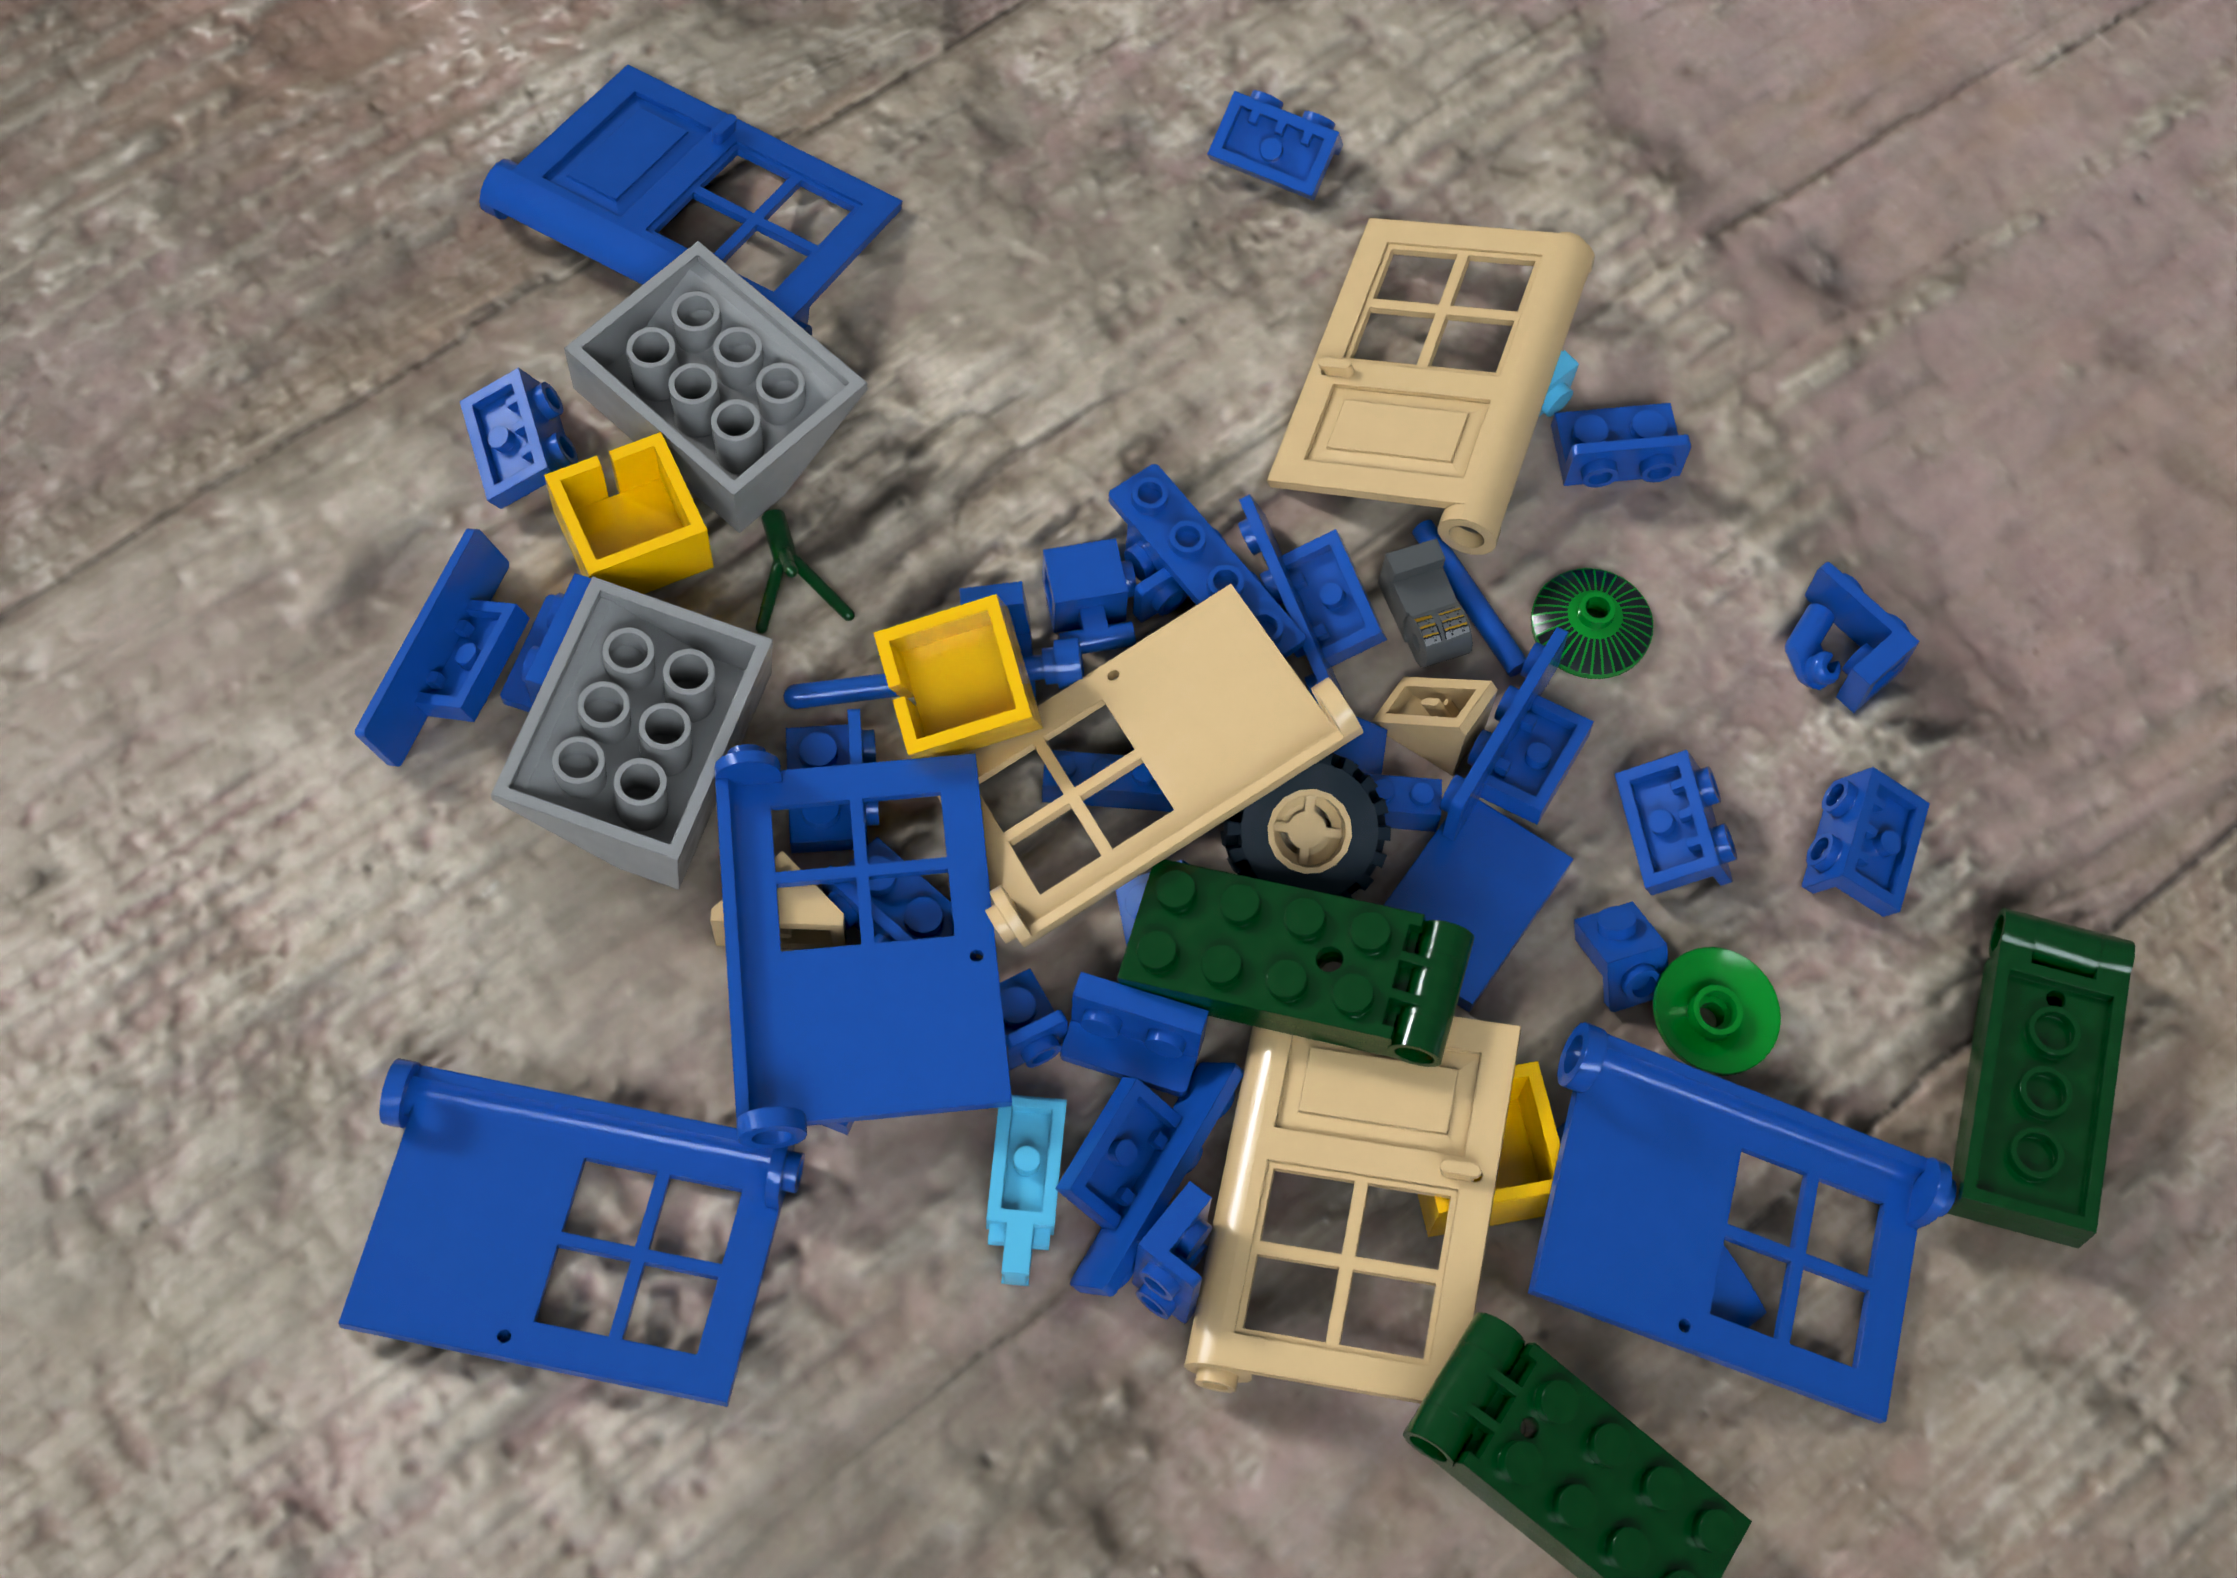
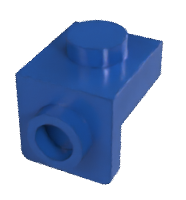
M1632 901L1619 906L1608 907L1600 912L1574 919L1576 942L1603 976L1604 1003L1611 1012H1617L1652 1001L1657 982L1668 966L1667 943Z

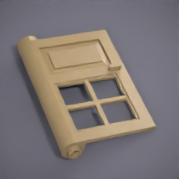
M1369 218L1267 479L1269 486L1272 488L1445 508L1437 527L1438 535L1443 542L1453 549L1471 555H1484L1492 552L1497 545L1501 533V524L1584 284L1594 264L1595 254L1592 248L1583 238L1571 232L1554 233ZM1393 255L1455 260L1439 304L1377 299ZM1470 261L1534 266L1518 312L1454 306ZM1371 313L1433 319L1417 365L1354 358ZM1448 320L1512 326L1496 373L1432 366ZM1460 526L1471 528L1478 533L1467 531Z
M1229 584L1090 672L1083 679H1079L1038 705L1037 708L1043 729L961 754L976 753L980 785L1036 749L1064 794L1003 832L980 793L989 885L992 890L989 893L995 903L986 909L985 912L1006 944L1017 938L1024 948L1364 733L1349 704L1329 677L1311 688L1317 702L1232 584ZM1106 705L1135 750L1074 787L1047 744V741ZM1144 763L1174 810L1115 848H1112L1083 801ZM1073 809L1101 856L1040 894L1012 846L1065 812Z
M1454 1016L1442 1062L1436 1067L1418 1066L1397 1058L1252 1026L1202 1275V1283L1184 1365L1188 1371L1196 1374V1385L1213 1391L1232 1393L1236 1391L1237 1383L1251 1382L1252 1376L1258 1375L1407 1402L1422 1403L1475 1316L1521 1026ZM1275 1171L1354 1184L1342 1254L1261 1241ZM1480 1176H1482V1178L1479 1181L1474 1182V1179H1477ZM1369 1186L1450 1199L1438 1270L1357 1257ZM1258 1257L1339 1270L1326 1342L1245 1328ZM1353 1273L1435 1286L1423 1359L1341 1345Z

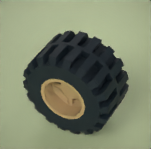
M1331 753L1224 821V830L1220 831L1222 845L1226 848L1227 860L1237 875L1353 899L1351 895L1358 889L1365 891L1374 881L1370 877L1376 866L1383 867L1387 857L1382 851L1385 840L1390 841L1391 827L1385 823L1384 814L1389 813L1385 799L1379 797L1375 790L1378 787L1370 775L1364 774L1358 768L1359 765L1346 757Z

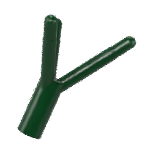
M779 509L769 510L764 513L761 520L773 562L755 627L756 631L764 634L768 630L784 570L790 578H794L799 574L844 620L852 621L855 617L854 611L797 555L785 513Z

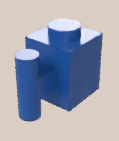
M1116 538L1044 549L1042 582L1053 633L1061 632L1058 633V639L1079 637L1082 654L1135 645L1136 637L1132 621L1126 622L1128 598L1134 597L1135 587L1137 586L1135 572L1131 560L1121 561Z

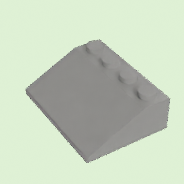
M699 241L694 243L564 348L573 388L634 442L661 432L687 488L739 533L785 495L868 389L867 382Z
M592 576L491 793L492 800L621 870L679 890L716 805L715 763L722 756L727 755V751L730 748L742 744L772 674L773 639Z

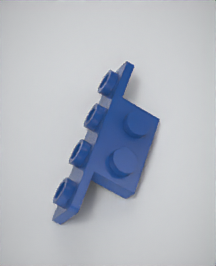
M1152 464L1109 491L1108 501L1196 605L1229 584H1232L1284 658L1303 647L1305 634L1268 593L1260 579L1230 549L1222 535L1215 528L1211 527L1159 465Z
M1251 494L1239 499L1247 519L1239 522L1238 526L1251 553L1254 556L1261 552L1269 568L1260 573L1265 589L1279 605L1284 603L1289 617L1305 634L1303 647L1295 651L1294 654L1297 658L1306 655L1313 670L1312 674L1304 677L1309 692L1317 702L1311 688L1329 677L1344 697L1332 667L1386 641L1387 638L1343 539L1338 531L1334 529L1283 555L1266 515Z
M468 528L465 530L355 729V735L389 766L399 767L402 765L428 716L475 722L530 619L517 604L491 601L509 568V561L479 529Z
M1557 627L1546 646L1538 642L1533 645L1521 670L1520 676L1526 679L1520 689L1512 685L1507 688L1494 715V719L1499 721L1493 733L1485 729L1481 731L1467 760V764L1472 765L1471 770L1466 778L1456 774L1444 793L1439 807L1448 813L1442 833L1443 836L1453 841L1456 839L1479 798L1536 825L1540 822L1587 741L1594 721L1541 697L1558 668L1569 634L1568 631Z
M1200 1063L1192 1075L1186 1095L1179 1097L1173 1108L1138 1078L1122 1077L1055 1188L1101 1227L1070 1280V1285L1077 1291L1112 1297L1117 1293L1118 1289L1130 1280L1134 1274L1139 1242L1170 1206L1169 1202L1183 1178L1200 1161L1203 1154L1202 1146L1217 1120L1228 1112L1235 1100V1090L1244 1073V1070L1236 1063Z

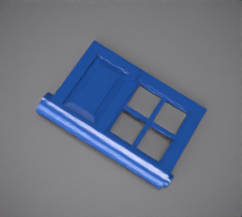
M626 65L519 164L510 159H502L497 162L483 182L479 199L481 209L497 219L511 217L642 285L688 249L658 232L694 199L742 223L713 253L724 263L756 231L807 256L774 292L742 275L740 276L811 336L812 326L808 325L810 306L901 211L903 201L737 119L733 114H727L630 65ZM737 155L786 179L754 213L704 188ZM800 187L850 211L819 245L768 221Z
M742 744L730 748L727 751V755L722 756L716 761L714 770L738 1142L748 1148L776 1149L800 1143L806 1139L807 1126L1012 1106L994 926L985 912L992 905L989 893L990 885L976 753L781 770L780 761L777 756L766 752L762 746ZM941 796L947 857L868 864L863 803ZM850 804L855 865L776 872L771 811ZM948 873L954 936L875 943L869 880ZM856 881L861 944L781 951L777 888ZM976 954L981 955L983 957L982 960L976 958Z
M1580 1023L1568 1037L1558 1064V1083L1562 1087L1572 1090L1528 1294L1878 1424L1886 1422L1917 1230L1929 1225L1937 1217H1943L1951 1209L1955 1201L1957 1186L1956 1182L1952 1179L1950 1166L1937 1158L1923 1157L1607 1034L1604 1029L1590 1023ZM1741 1152L1803 1175L1790 1247L1728 1224ZM1819 1182L1879 1205L1867 1276L1806 1254ZM1724 1240L1786 1263L1773 1337L1710 1314ZM1803 1270L1864 1293L1852 1367L1790 1344Z
M396 1059L390 1066L385 1078L380 1099L379 1115L383 1125L405 1128L338 1322L340 1328L728 1407L785 1193H797L802 1178L805 1153L794 1151L795 1145L776 1149L745 1147L738 1142L737 1128L423 1066L416 1061ZM585 1162L656 1175L635 1246L564 1232ZM671 1179L742 1193L722 1264L650 1250ZM559 1248L630 1263L609 1337L536 1322ZM645 1266L717 1280L697 1354L624 1340Z

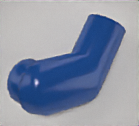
M1812 603L1806 608L1786 641L1785 652L1798 681L1808 688L1820 690L1837 681L1841 673L1840 661L1830 662L1833 654L1824 651L1821 646L1822 641L1835 621V615L1830 609L1817 603Z

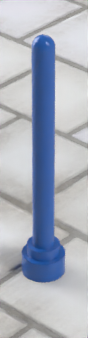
M1079 637L1053 640V647L1042 648V654L1023 656L1030 681L1045 679L1046 685L1058 684L1059 690H1064L1085 676ZM885 673L793 684L786 688L783 695L784 702L792 709L900 697L888 687Z

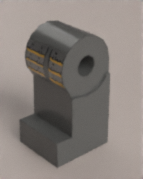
M1437 538L1386 553L1378 581L1405 643H1408L1416 662L1423 668L1470 654L1473 646L1470 624L1462 606L1457 602L1444 571L1445 556Z

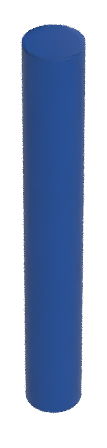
M1431 519L1421 522L1413 529L1412 535L1418 544L1437 538L1445 556L1443 568L1457 601L1509 677L1520 674L1526 656L1452 548L1441 540L1434 522Z

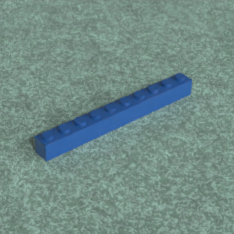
M1052 750L1074 787L1125 756ZM1144 763L1083 801L1086 806L1165 812L1174 810ZM1044 764L1042 802L1051 803L1064 794ZM1368 774L1378 786L1375 790L1379 797L1385 799L1389 813L1384 814L1386 825L1390 826L1391 829L1436 832L1441 818V809L1439 807L1442 801V779Z

